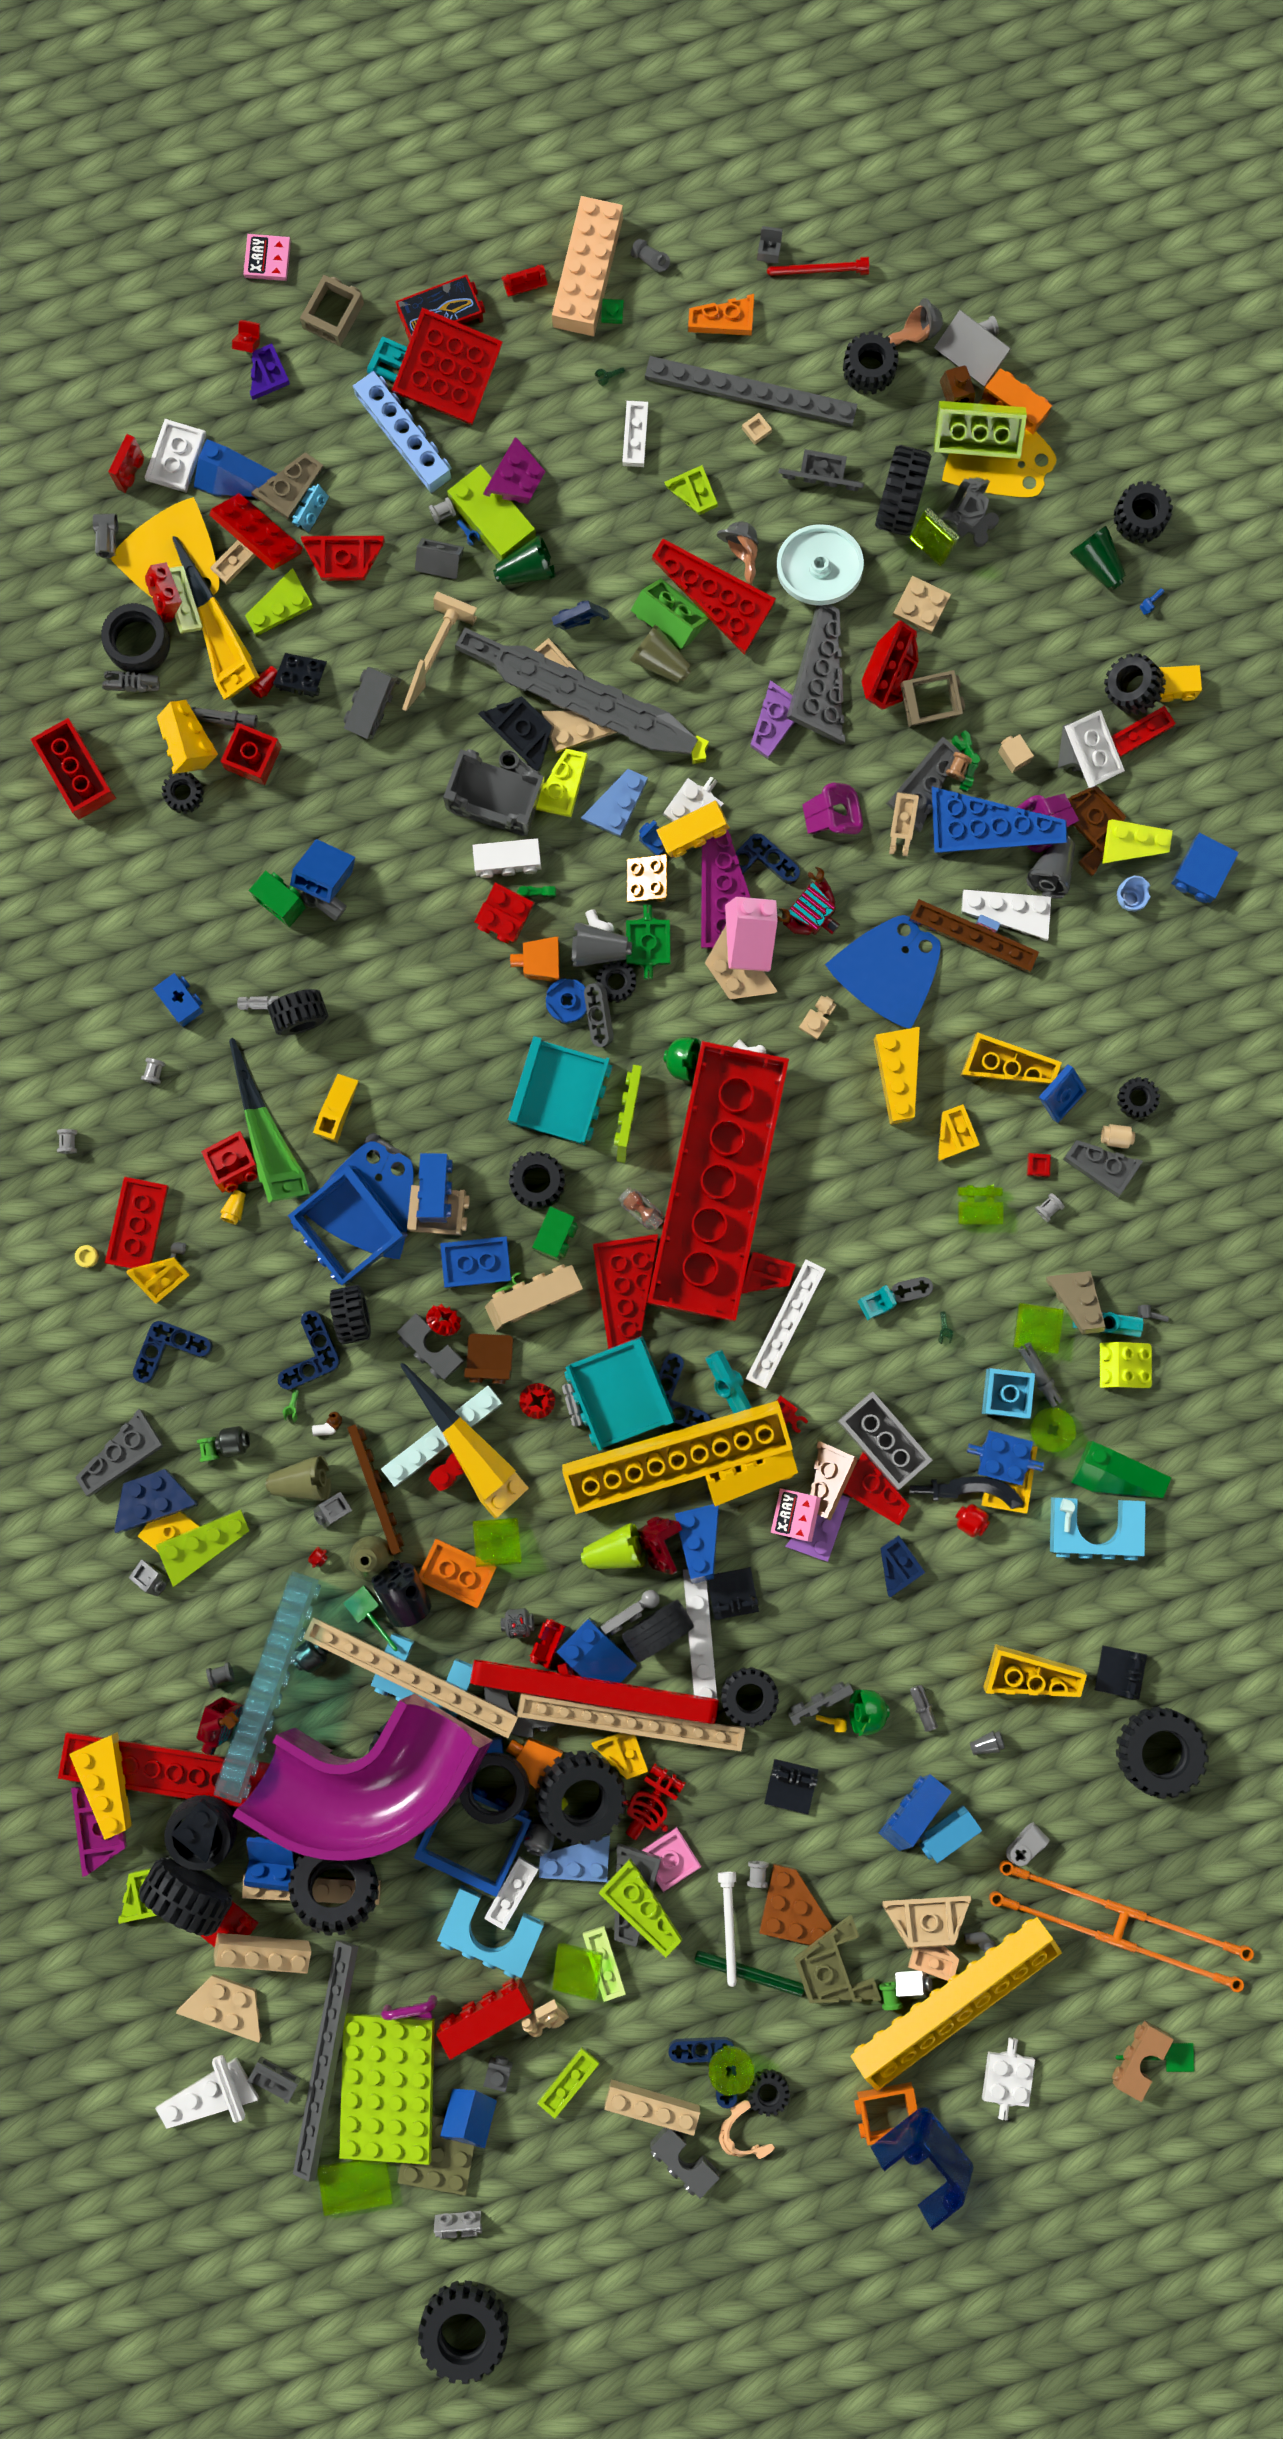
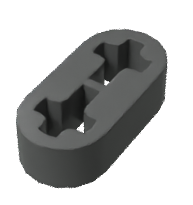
M919 1277L898 1282L892 1286L891 1291L896 1297V1302H906L928 1296L933 1290V1284L930 1279ZM919 1281H923V1284L928 1285L925 1293H922L921 1290L914 1291L913 1287L919 1286ZM898 1286H901L902 1289H910V1292L903 1295L904 1298H900V1295H895Z

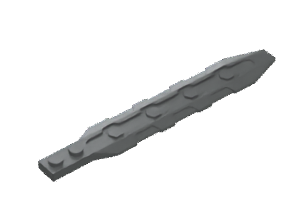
M464 628L455 644L456 650L493 666L506 683L523 691L528 690L562 709L567 708L590 719V722L596 725L607 727L629 737V740L650 750L691 755L698 741L669 712L652 704L638 701L623 694L621 690L611 685L606 686L583 675V672L572 667L567 668L544 657V654L527 646H505L467 628Z

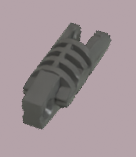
M106 671L104 677L107 680L102 684V688L109 691L126 690L127 692H137L138 690L143 693L159 691L160 688L158 676L140 672L137 674L136 672Z

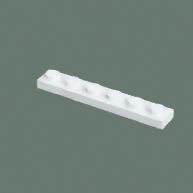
M808 1260L804 1261L746 1377L747 1380L764 1389L767 1388L826 1269Z
M683 1569L686 1611L694 1624V1628L688 1632L694 1695L717 1699L707 1581L692 1584L688 1569Z

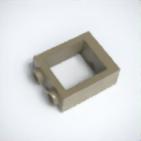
M323 275L300 317L303 329L341 347L364 305L362 293L354 286L348 287L342 284L335 277L330 278ZM327 290L351 300L337 327L314 316Z
M954 670L903 681L900 684L909 727L958 717L965 710L964 699L959 696L958 688L961 687L960 678L958 675H955ZM947 680L953 711L920 718L913 687Z

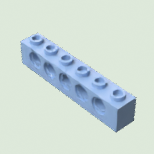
M372 371L353 385L355 396L429 492H434L452 479L450 464L445 458H440L435 444L432 441L429 443L426 440V434L421 426L418 425L416 427L411 413L407 409H402L399 405L401 404L399 398L395 393L389 392L382 376L378 377ZM377 396L383 397L379 401L374 400ZM391 412L396 413L393 417L387 416ZM402 429L409 430L406 433H399ZM415 445L421 446V448L418 450L412 449V447ZM429 461L434 462L432 466H425V463Z

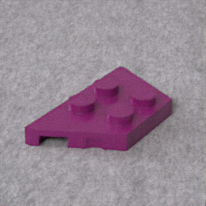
M515 437L483 495L490 497L491 493L502 495L504 500H515L528 504L546 471Z
M76 1786L71 1788L82 1877H84L125 1849L127 1844L125 1831L104 1840L84 1789Z

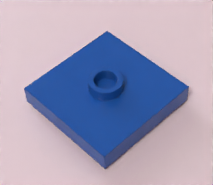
M1068 1064L1039 1098L1052 1120L1059 1123L1087 1090L1075 1069Z

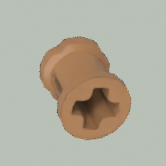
M955 752L953 763L950 769H947L946 774L953 779L963 781L968 764H971L972 759L965 754Z

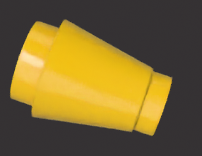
M237 1190L233 1191L220 1211V1219L237 1225L238 1220L240 1221L242 1218L246 1194Z

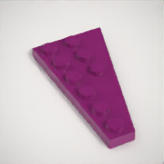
M726 830V833L721 837H712L706 840V844L702 846L701 949H713L726 925L725 905L735 897L751 898L729 830Z

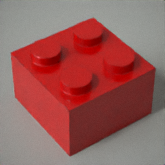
M237 723L220 762L225 770L265 786L282 746L277 738Z

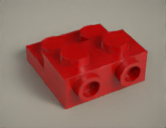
M167 562L150 565L145 575L149 594L153 596V603L157 614L161 616L163 622H172L182 603L181 597Z
M495 882L474 922L479 924L477 927L479 930L488 934L490 931L498 934L497 939L508 944L509 941L516 942L535 902Z
M241 1131L201 1151L214 1182L222 1193L225 1191L228 1193L233 1192L238 1188V1184L244 1181L252 1182L258 1176L254 1155Z

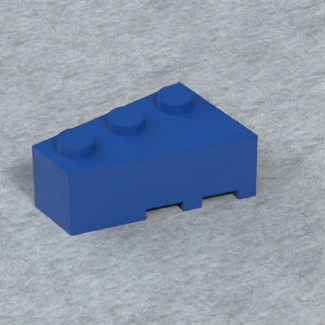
M420 1153L419 1211L416 1214L420 1222L447 1223V1217H451L452 1205L448 1204V1195H452V1182H448V1174L453 1171V1160H449L448 1154Z
M712 1504L675 1513L676 1521L680 1523L682 1528L679 1534L691 1583L695 1584L714 1579L719 1505L714 1506Z
M931 1774L924 1777L920 1776L912 1786L914 1789L902 1799L899 1808L890 1816L887 1823L879 1831V1834L899 1851L915 1845L951 1794V1791Z

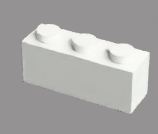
M538 838L473 845L476 876L481 878L493 877V874L501 873L503 876L515 875V872L522 871L525 874H533L537 870H541Z

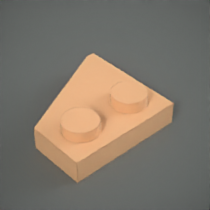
M945 1946L913 1948L908 1968L923 1971L931 1976L948 1981L956 1974L959 1959Z

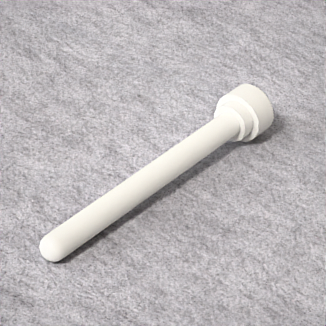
M719 1872L718 1883H721V1887H723L727 1983L730 1987H734L737 1979L732 1887H734V1882H736V1872Z

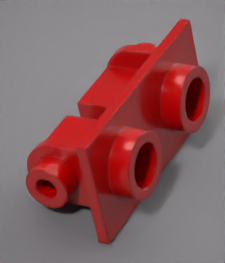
M539 264L535 267L501 277L508 297L548 285L544 265Z
M547 1619L546 1623L543 1622L538 1636L542 1640L541 1643H535L529 1655L531 1657L530 1662L549 1669L566 1626L552 1619Z

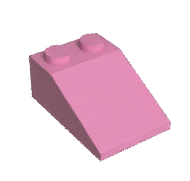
M735 897L725 905L729 969L769 972L771 970L778 922L776 900Z

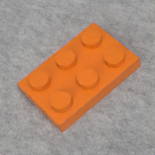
M436 1538L422 1566L419 1577L422 1583L478 1609L497 1566Z

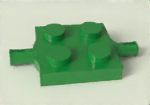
M643 905L644 918L626 920V937H628V942H632V954L627 955L626 963L628 965L644 967V979L648 980L649 971V980H652L654 966L670 965V920L652 918L653 906L648 905L649 913H647V905Z

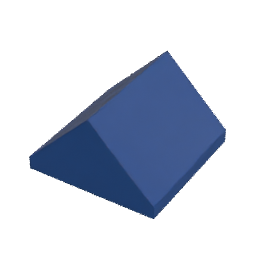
M452 2089L440 2137L485 2149L497 2100L476 2090Z

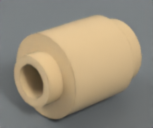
M1113 1124L1103 1126L1101 1143L1106 1144V1146L1128 1149L1130 1145L1134 1144L1135 1132L1132 1131L1131 1127Z

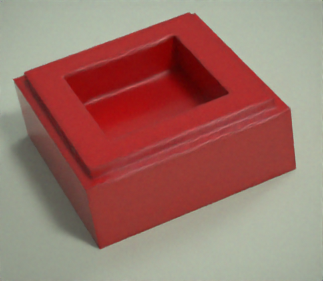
M1028 1153L1027 1176L1050 1177L1051 1154Z

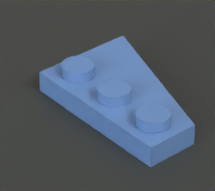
M627 769L581 817V820L621 838L648 781V777Z

